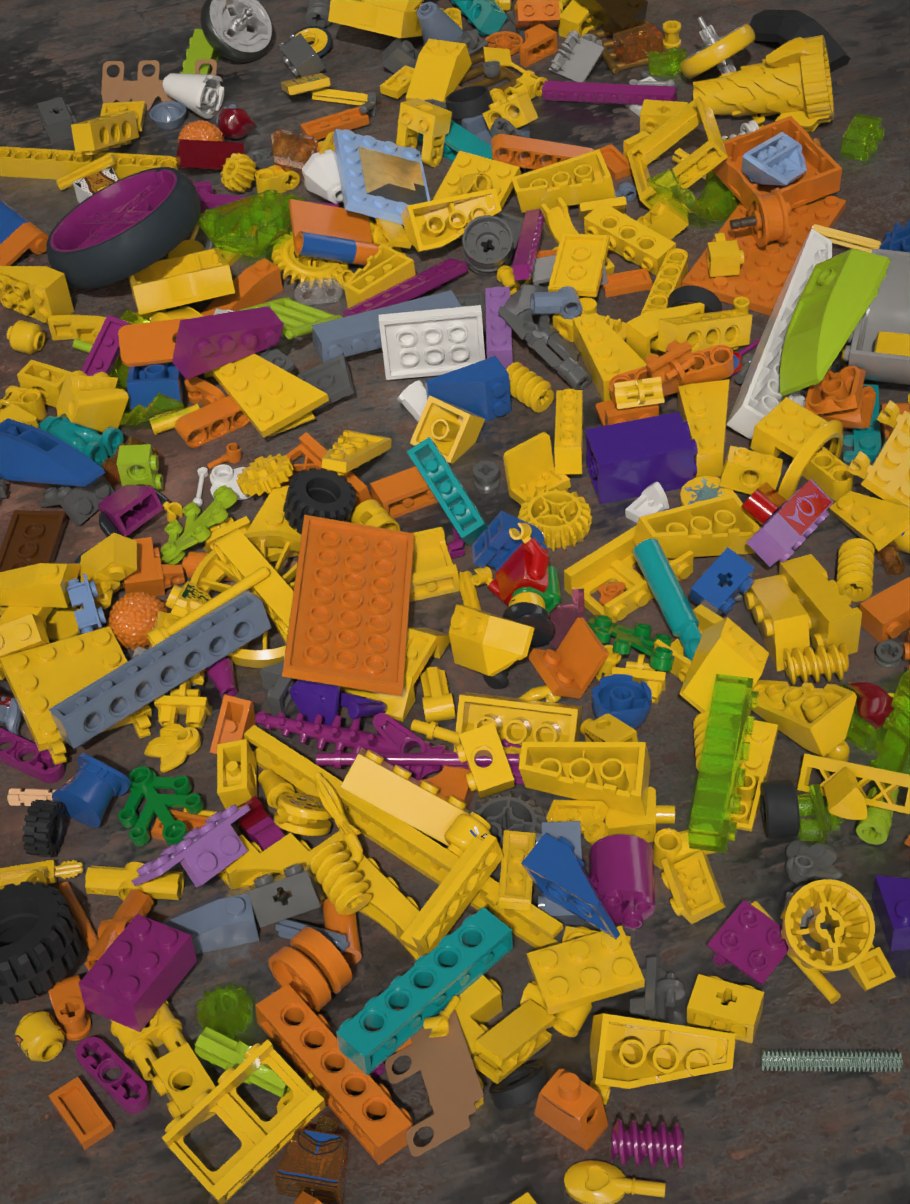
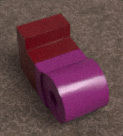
M256 796L238 806L239 808L248 804L250 810L236 820L237 828L250 843L255 842L262 851L285 837L280 827L274 823L263 809L262 803Z

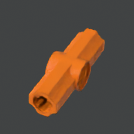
M139 889L130 890L113 918L105 919L100 923L98 927V941L84 963L88 970L94 966L137 914L147 917L154 904L150 895L143 893Z

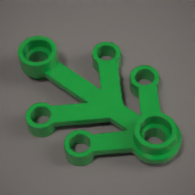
M596 615L595 618L589 619L588 625L601 643H609L611 636L616 637L612 648L614 652L629 654L632 646L650 656V667L661 671L672 670L674 662L673 651L665 647H651L654 646V642L658 639L671 647L672 637L665 634H656L655 639L650 638L652 627L643 623H636L635 628L617 625L612 622V618L605 615Z
M145 766L132 770L128 776L131 781L129 788L131 794L125 807L119 812L118 819L123 827H133L129 832V837L135 846H143L150 840L148 827L154 814L157 815L164 826L162 835L168 846L183 841V836L189 830L183 821L174 820L167 807L185 808L189 814H197L203 809L204 803L198 794L192 793L187 795L192 789L189 779L186 776H178L176 778L157 777L153 770ZM155 789H173L176 795L158 794ZM144 795L147 801L140 816H138L136 809Z

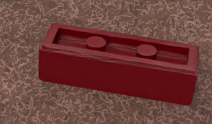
M179 139L176 161L179 167L223 169L222 165H225L226 158H230L233 153L244 154V143Z

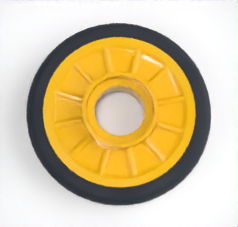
M319 26L305 27L293 34L295 37L301 34L307 42L314 41V44L310 46L319 58L325 55L332 45V36L329 31Z

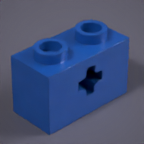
M727 547L691 587L689 598L697 605L702 604L719 616L722 612L727 614L735 605L736 596L740 592L745 594L755 581L753 579L755 568Z

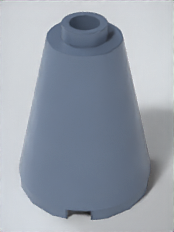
M426 2L418 8L417 17L424 45L428 39L453 42L462 36L463 30L435 3Z

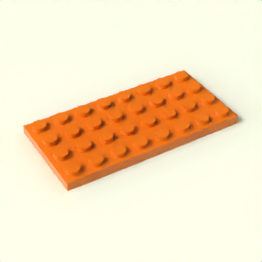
M827 195L792 209L791 214L788 215L791 238H787V241L784 243H778L776 240L770 241L763 247H759L756 244L750 227L731 230L730 220L749 217L748 209L740 202L718 232L725 234L726 241L737 240L739 250L744 252V264L740 265L739 275L710 277L706 248L683 279L682 286L703 287L713 292L720 301L734 305L733 301L735 298L746 297L750 302L749 310L770 316L813 224L832 228L845 210L847 200Z
M304 515L282 677L401 696L404 682L414 533Z

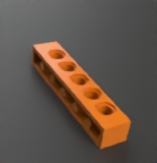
M286 984L255 1005L257 1024L304 1078L312 1073L313 1077L309 1080L312 1088L319 1090L321 1093L325 1090L329 1093L324 1098L325 1103L378 1165L408 1145L406 1133L413 1126V1120L409 1113L402 1107L399 1109L392 1102V1097L383 1084L377 1085L371 1078V1074L367 1076L339 1051L338 1040L330 1031L326 1019L321 1014L316 1015L310 1009V1004L302 992L296 993L289 984ZM314 1045L320 1046V1047H318V1048H310L311 1046H314ZM335 1068L341 1069L340 1071H337V1072L329 1071V1070L335 1069ZM353 1092L362 1093L358 1096L350 1095ZM374 1116H381V1117H383V1118L380 1119V1120H372V1119H370L371 1117H374Z

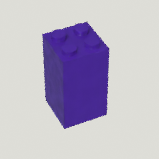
M679 412L585 429L586 469L599 504L640 497L642 492L654 482H659L664 492L682 489L688 481L693 479V475L697 474V466L694 460V455L698 453L695 439L690 438L688 422H683Z

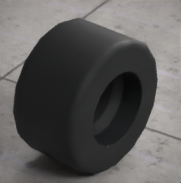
M791 779L762 782L760 786V804L765 835L768 838L797 836L800 828V815L794 782Z

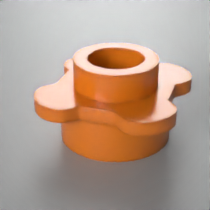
M617 582L600 585L598 587V592L601 593L599 598L600 604L605 605L622 594L626 589L625 583Z

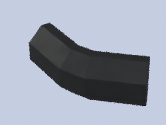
M765 9L752 17L750 26L754 30L755 41L778 42L783 45L798 37L809 38L824 35L830 73L847 65L850 57L822 25L798 10Z

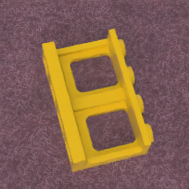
M637 525L564 570V590L593 615L608 616L612 618L613 623L623 620L628 614L639 607L645 606L654 598L646 579L633 569L638 565L633 555V549L636 546L633 537ZM691 550L678 558H667L678 581L688 578L693 573L694 553ZM611 582L625 583V592L604 606L591 596L602 584Z
M268 1039L262 1045L260 1043L253 1045L245 1053V1061L236 1069L231 1067L226 1070L218 1079L219 1085L210 1093L205 1091L199 1095L191 1105L193 1109L183 1118L181 1116L176 1117L164 1130L166 1134L162 1139L167 1147L219 1204H225L298 1134V1131L303 1130L326 1108L324 1098L301 1079L274 1050L272 1043ZM261 1065L269 1066L294 1093L293 1099L267 1122L262 1121L236 1092L238 1086ZM211 1113L216 1114L242 1142L241 1148L214 1172L208 1170L184 1143L185 1136Z

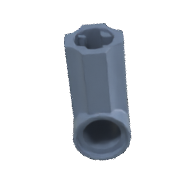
M570 286L562 287L557 292H533L530 297L532 315L561 314L566 319H573L582 312V304L577 291Z

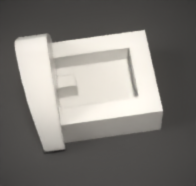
M420 380L409 385L397 398V401L403 404L417 421H419L427 403L426 389L422 386L423 383Z
M654 482L642 492L641 496L625 509L626 518L638 523L641 516L669 509L667 496L660 483Z

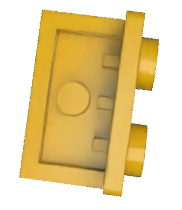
M702 850L675 864L667 857L661 860L664 869L661 877L666 887L672 892L673 897L670 898V903L678 916L683 915L693 924L726 907L708 857Z

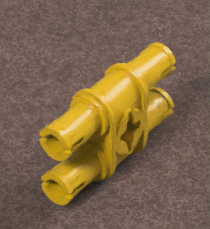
M167 1000L141 1032L110 1020L111 1033L119 1039L124 1048L125 1056L135 1061L143 1078L147 1081L153 1078L150 1073L151 1069L154 1072L151 1063L157 1060L152 1051L153 1049L165 1044L168 1051L171 1052L187 1043L181 1033L182 1023L179 1019H175L169 1009Z

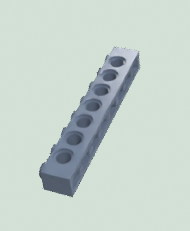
M246 590L50 708L49 711L61 737L73 749L87 743L92 737L105 729L113 727L115 723L137 712L141 707L154 699L162 697L166 692L188 681L190 677L203 669L211 667L215 662L235 652L239 647L252 639L260 637L262 633L272 628L262 601Z

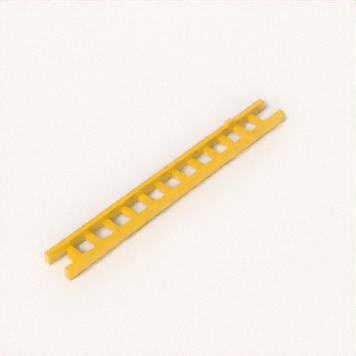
M253 725L244 733V738L258 747L253 753L259 767L264 770L272 769L278 776L290 783L297 792L319 797L314 774L320 772L322 777L330 783L339 795L349 824L358 829L362 835L438 885L441 884L460 857L409 824L341 788V780L256 725ZM491 877L487 879L469 904L478 911L483 907L511 928L514 935L537 950L560 944L554 938L562 931L563 924L531 904L530 911L498 908L499 882Z

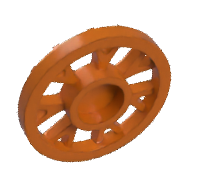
M510 31L496 32L485 39L488 42L487 47L511 49L510 55L519 52V46L523 44V38L519 34Z

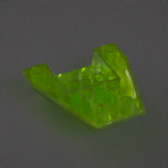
M272 189L265 190L264 192L213 209H207L200 215L197 224L216 248L257 258L272 248L292 227L289 200L294 199L306 202V199L297 197L295 194H281Z

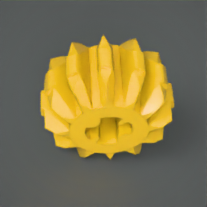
M233 153L230 158H226L225 165H222L223 171L220 173L222 176L221 183L228 190L244 193L247 188H251V182L255 180L254 175L257 172L255 170L256 163L245 154Z

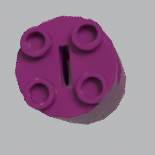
M612 835L596 841L591 846L589 853L590 879L614 924H623L627 929H638L643 925V920L648 919L654 913L656 906L653 849L644 839L633 835Z

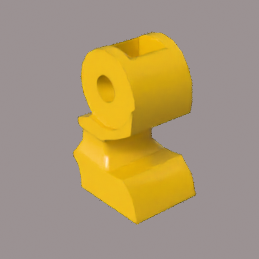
M580 298L582 312L578 317L597 313V303L594 299ZM561 314L553 315V327L560 332L559 334L564 339L573 343V319H566Z

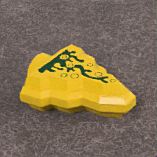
M187 581L183 587L174 584L165 606L172 609L171 618L178 621L212 598L208 593L197 588L196 584Z

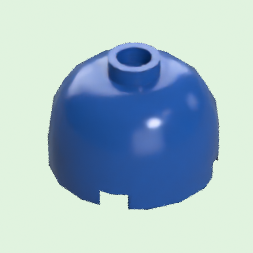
M613 674L600 679L599 685L596 687L594 685L592 688L593 714L596 718L604 714H611L633 729H636L645 722L650 713L652 703L651 689L642 680L641 684L632 681L633 676Z

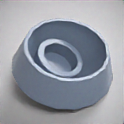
M165 101L155 105L150 110L149 115L156 127L164 130L174 129L184 123L186 107L176 101Z

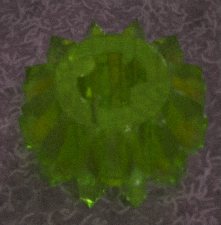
M216 983L214 992L204 990V1000L197 1001L198 1013L196 1018L203 1031L206 1027H210L234 1039L235 1032L245 1033L247 1029L246 1024L252 1023V1001L249 999V996H246V992L242 987L235 989L229 983L225 989H221Z

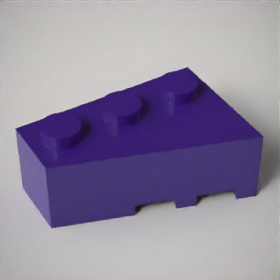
M875 875L872 900L890 952L910 949V879Z

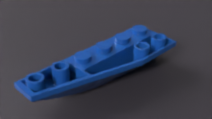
M9 418L0 423V478L85 487L95 483L97 478L105 473L101 466L85 454L46 431Z

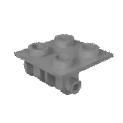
M572 30L571 33L568 32L565 43L561 44V49L557 50L558 53L554 60H551L549 71L575 82H585L605 48L578 37L580 34Z

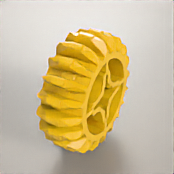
M557 487L554 491H548L545 488L544 493L535 491L534 497H527L526 502L521 504L518 515L519 519L534 525L542 532L544 536L543 544L547 545V548H551L553 552L556 548H562L565 551L567 546L575 547L577 542H583L584 537L589 535L592 524L589 504L586 503L584 497H579L577 492L569 493L567 488L563 491H558Z

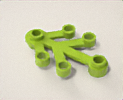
M223 485L216 489L213 493L214 501L198 518L197 516L201 511L195 502L187 504L182 510L187 518L184 533L180 537L179 534L183 531V527L177 520L170 522L164 530L169 535V539L160 549L162 563L168 565L178 563L184 557L185 549L205 541L211 534L208 528L214 524L221 523L228 517V512L225 509L231 507L238 499V496L231 487L227 488L226 485Z

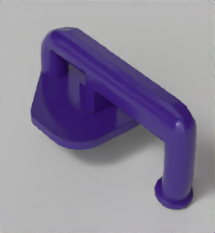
M298 680L290 688V695L299 712L303 714V719L308 722H313L316 715L319 714L322 715V724L331 726L338 713V705L348 708V714L351 719L377 715L385 712L387 705L382 701L340 691V686Z

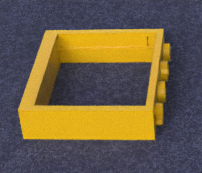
M699 96L627 152L639 199L650 210L656 202L661 201L666 196L673 200L728 158L713 110ZM703 122L709 141L652 184L647 165Z

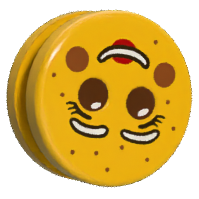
M285 793L278 797V808L274 815V823L278 827L306 836H323L330 832L331 822L328 819L332 817L324 809L319 797L301 793Z

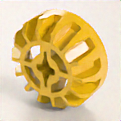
M817 880L803 886L788 899V903L782 911L780 918L783 919L781 937L786 940L789 954L800 960L805 968H813L821 971V973L842 971L858 963L869 951L875 934L874 916L866 899L854 887L838 880ZM812 908L813 917L809 920L808 928L800 930L803 915ZM823 922L831 924L832 930L821 929L820 924ZM845 929V936L842 943L840 944L839 937L843 934ZM809 934L815 942L820 943L821 951L811 948L804 941L802 935Z

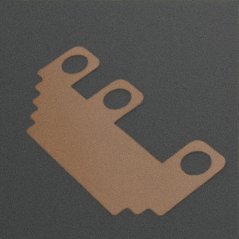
M455 1011L452 1012L448 1020L450 1030L447 1036L429 1038L432 1028L424 1029L423 1027L411 1037V1045L393 1054L385 1062L388 1079L392 1084L399 1083L421 1070L434 1114L412 1126L406 1133L410 1153L415 1157L422 1155L469 1128L470 1121L468 1117L477 1110L475 1102L484 1096ZM404 1055L411 1058L410 1068L401 1075L394 1074L392 1065L395 1060ZM422 1127H431L434 1132L431 1142L424 1147H417L413 1142L415 1133Z

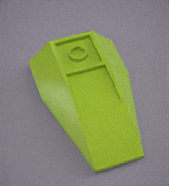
M850 249L814 266L794 309L784 341L780 367V393L783 396L799 392L803 388L818 385L822 382L825 374L873 299L878 295V289L882 280L887 275L886 271L891 262L888 257Z

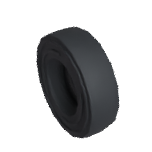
M542 1063L527 1064L517 1068L499 1084L494 1082L489 1088V1094L497 1109L513 1108L538 1096L541 1089L550 1080V1076Z

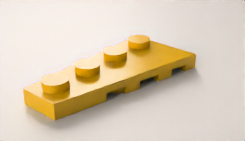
M344 430L343 436L340 435L338 442H335L333 448L329 449L323 456L322 468L331 470V472L335 471L338 473L337 475H346L349 471L359 468L365 462H370L371 459L381 456L382 453L391 449L392 438Z

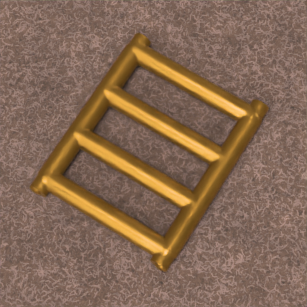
M646 19L634 30L643 29L644 32L630 35L621 45L616 41V38L602 41V46L605 49L601 57L613 74H618L621 70L661 61L668 63L672 60L670 53ZM590 29L587 34L597 36V40L614 36L612 32L609 33L606 29L597 31ZM645 40H650V41H651V43H646V44H642V45H638V46H633V47H629V48H624V49H620V50H615V51H611V52H608V50H607V49H609V48H614V47L623 46V45H627V44H632V43H636V42H641V41H645ZM657 50L659 52L617 63L614 61L615 59Z
M483 51L470 57L472 65L480 61L485 62ZM483 65L467 71L459 84L484 74ZM500 65L498 77L494 79L486 77L465 87L477 85L487 87L501 80L508 79L510 82L496 87L504 92L508 87L515 86L516 79L520 77L505 66ZM458 85L454 91L461 89V87Z

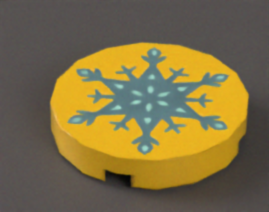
M696 477L682 487L680 504L684 506L731 494L734 491L720 487V478Z

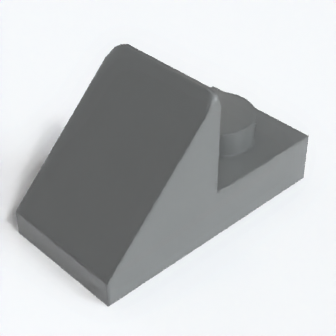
M284 661L260 670L263 687L269 690L267 701L270 703L271 712L274 716H277L279 712L286 713L293 701L290 695V688L299 680L282 677Z

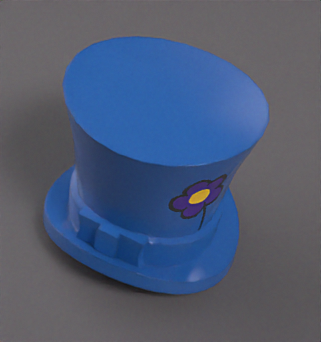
M81 752L78 756L79 768L77 773L52 793V800L61 802L65 806L64 811L72 819L86 826L98 828L111 799L126 793L131 786V781L121 772Z

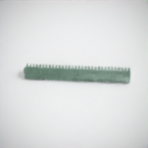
M764 1050L761 1052L762 1071L765 1070V1066L767 1071H769L770 1066L771 1071H773L774 1066L776 1071H778V1067L780 1071H782V1067H784V1071L787 1070V1067L789 1071H791V1067L793 1071H795L796 1067L797 1071L800 1070V1067L802 1071H804V1067H806V1071H808L809 1067L810 1071L813 1070V1067L815 1071H817V1067H819V1071H821L822 1067L824 1071H826V1067L828 1071H830L831 1067L832 1071H834L836 1067L837 1072L839 1067H841V1072H843L844 1067L846 1072L848 1067L850 1072H852V1067H854V1072H856L857 1067L859 1072H861V1067H863V1072H865L866 1067L868 1072L870 1067L872 1072H874V1067H876V1072H878L879 1067L881 1072H883V1067L885 1072H887V1068H889L890 1072L892 1068L894 1072L898 1068V1072H900V1069L903 1067L900 1051H893V1054L891 1051H884V1053L883 1051H880V1053L878 1051H871L870 1054V1051H858V1053L856 1051H849L848 1053V1051L839 1052L837 1050L836 1054L833 1050L831 1052L827 1050V1053L825 1050H823V1053L821 1050L818 1052L814 1050V1054L812 1050L810 1052L808 1050H805V1052L801 1050V1054L799 1050L797 1052L792 1050V1053L790 1050H788V1053L786 1050L783 1052L779 1050V1053L777 1050H775V1053L773 1050L770 1052L766 1050V1054Z

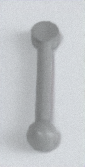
M631 79L629 85L674 87L675 82L672 79L668 81H637L636 79Z

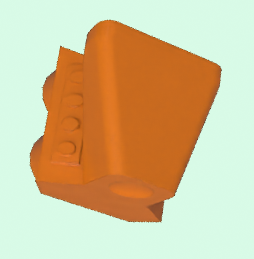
M847 366L837 373L828 370L822 382L818 385L809 386L805 406L806 409L828 422L831 420L840 421L843 428L866 429L870 427L876 392L870 385L863 386L866 370L858 369L856 366Z

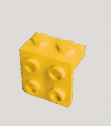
M542 432L515 446L503 455L509 496L520 505L526 502L527 497H534L535 491L544 493L545 488L548 491H554L556 487L558 491H563L571 487L569 477L565 474L555 475L550 435L546 432Z

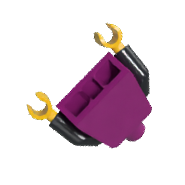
M125 485L110 496L104 497L102 502L98 504L101 512L99 514V526L106 537L113 533L126 537L163 509L167 511V521L169 523L177 520L176 515L181 518L183 517L182 506L177 502L169 503V499L151 485Z

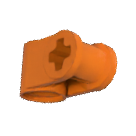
M79 974L65 978L61 982H55L53 988L48 991L56 1017L65 1033V1038L72 1041L85 1038L92 1029L88 1010H86L78 984L81 981Z

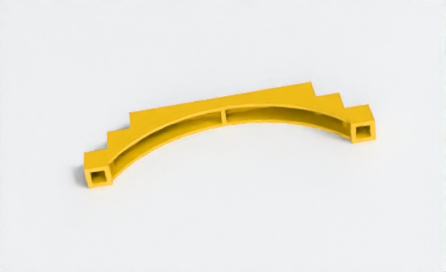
M339 831L312 850L305 841H298L291 833L264 851L255 842L250 843L243 835H240L239 839L247 849V852L217 873V875L231 890L246 886L251 887L255 884L253 880L259 876L272 873L273 877L284 874L283 869L296 863H302L303 867L310 865L312 858L320 849L332 842L339 841ZM343 843L344 847L342 851H347L351 857V852L347 844ZM362 854V860L356 865L354 871H360L362 874L361 881L368 883L369 888L365 893L372 894V899L359 911L379 923L402 944L400 937L420 912L419 907L411 897H405L400 892L398 885L391 877L386 878L380 872L377 863L372 858H366ZM320 884L324 897L328 898V894L324 892L322 884ZM403 945L415 961L422 956ZM484 975L458 996L460 1002L454 1009L471 1058L479 1055L474 1049L476 1040L489 1031L484 1024L503 1011L501 999L503 993L496 981L493 979L488 980ZM478 1076L480 1085H481V1087L483 1088V1087H484V1084H483L482 1080L480 1079V1077ZM483 1097L475 1102L476 1109L484 1104Z

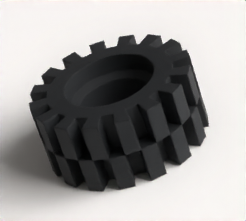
M38 799L31 802V806L27 809L28 815H25L24 818L26 824L22 831H25V834L22 836V841L25 842L23 848L27 854L51 858L56 857V853L59 854L60 846L64 843L62 838L66 835L64 827L67 826V821L64 820L67 814L64 811L65 806L61 802Z

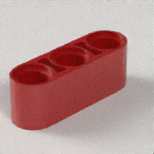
M766 482L757 488L741 507L761 525H764L787 500Z

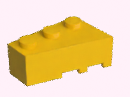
M381 243L375 256L370 255L367 259V265L363 269L359 268L344 284L348 308L415 276L414 260Z
M781 575L756 579L748 592L744 594L746 608L752 612L776 670L782 671L785 670L784 649H787L791 655L794 648H799L803 654L805 647L810 646L808 613Z

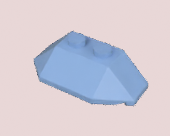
M781 132L744 153L742 157V172L754 183L787 186L803 176L807 171L805 159L801 152L802 145L784 132Z

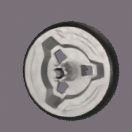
M258 0L205 1L201 10L200 22L205 38L215 51L229 60L241 63L255 61L267 52L273 39V25L267 10ZM228 9L233 11L235 16H230ZM247 27L251 28V30H253V33L247 32Z

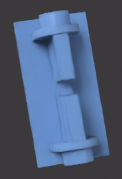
M83 574L85 581L79 582V579L70 580L66 588L72 607L84 606V609L74 611L78 630L82 631L83 634L94 631L93 628L99 627V629H102L101 624L106 623L102 607L96 608L93 598L99 597L94 580L88 582L86 574Z

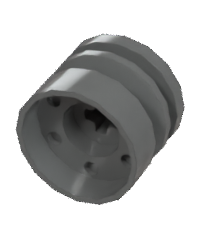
M479 216L470 221L462 237L464 261L469 269L478 275L486 277L497 275V270L501 266H508L511 263L513 255L512 231L505 221L496 216ZM488 247L492 248V250H489L487 253L484 252V250H487Z

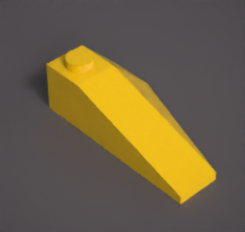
M496 188L408 205L401 213V218L409 241L418 252L442 248L462 236L470 221L479 216H495L502 209Z
M759 680L742 704L767 722L777 724L778 730L804 749L824 757L846 739L857 696L855 692L836 684H827L824 688H814L812 683H803L801 687L790 686L787 681Z
M604 1013L593 1015L589 1049L593 1084L631 1089L733 1069L736 1034Z

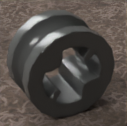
M882 641L877 645L875 661L884 668L897 667L901 663L903 649L895 641Z

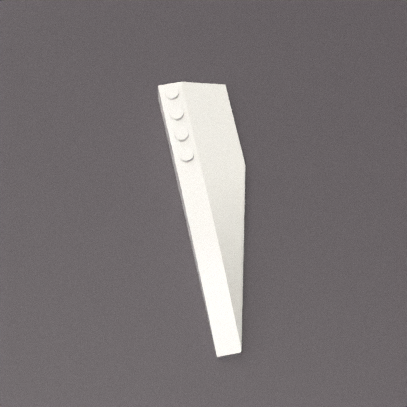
M813 229L809 231L781 290L726 424L749 439L753 437L755 425L786 397L806 408L805 401L809 387L785 396L780 393V367L784 341L792 314L814 266L832 258V241Z

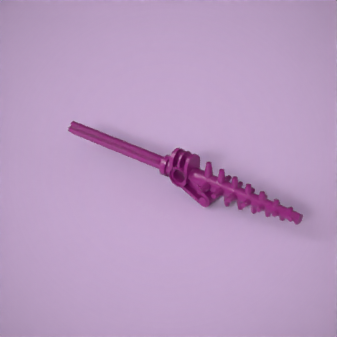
M260 711L255 718V723L264 725L266 730H271V728L283 730L282 736L288 737L290 732L300 735L299 743L305 744L308 737L318 739L317 750L323 751L326 742L336 744L335 750L343 752L344 747H349L353 749V753H359L361 747L375 753H408L413 747L421 748L420 753H456L447 751L446 745L438 744L436 747L432 746L431 742L423 741L385 713H379L373 719V725L378 734L359 731V717L353 719L349 729L340 727L341 716L337 715L331 726L322 724V715L319 714L316 715L313 722L303 721V714L298 713L295 719L285 718V714L282 712L274 716ZM444 766L401 767L411 772V777L416 780H423L432 773L441 772ZM450 766V767H463V768H465V769H469L468 766ZM510 766L514 777V784L525 786L519 766Z

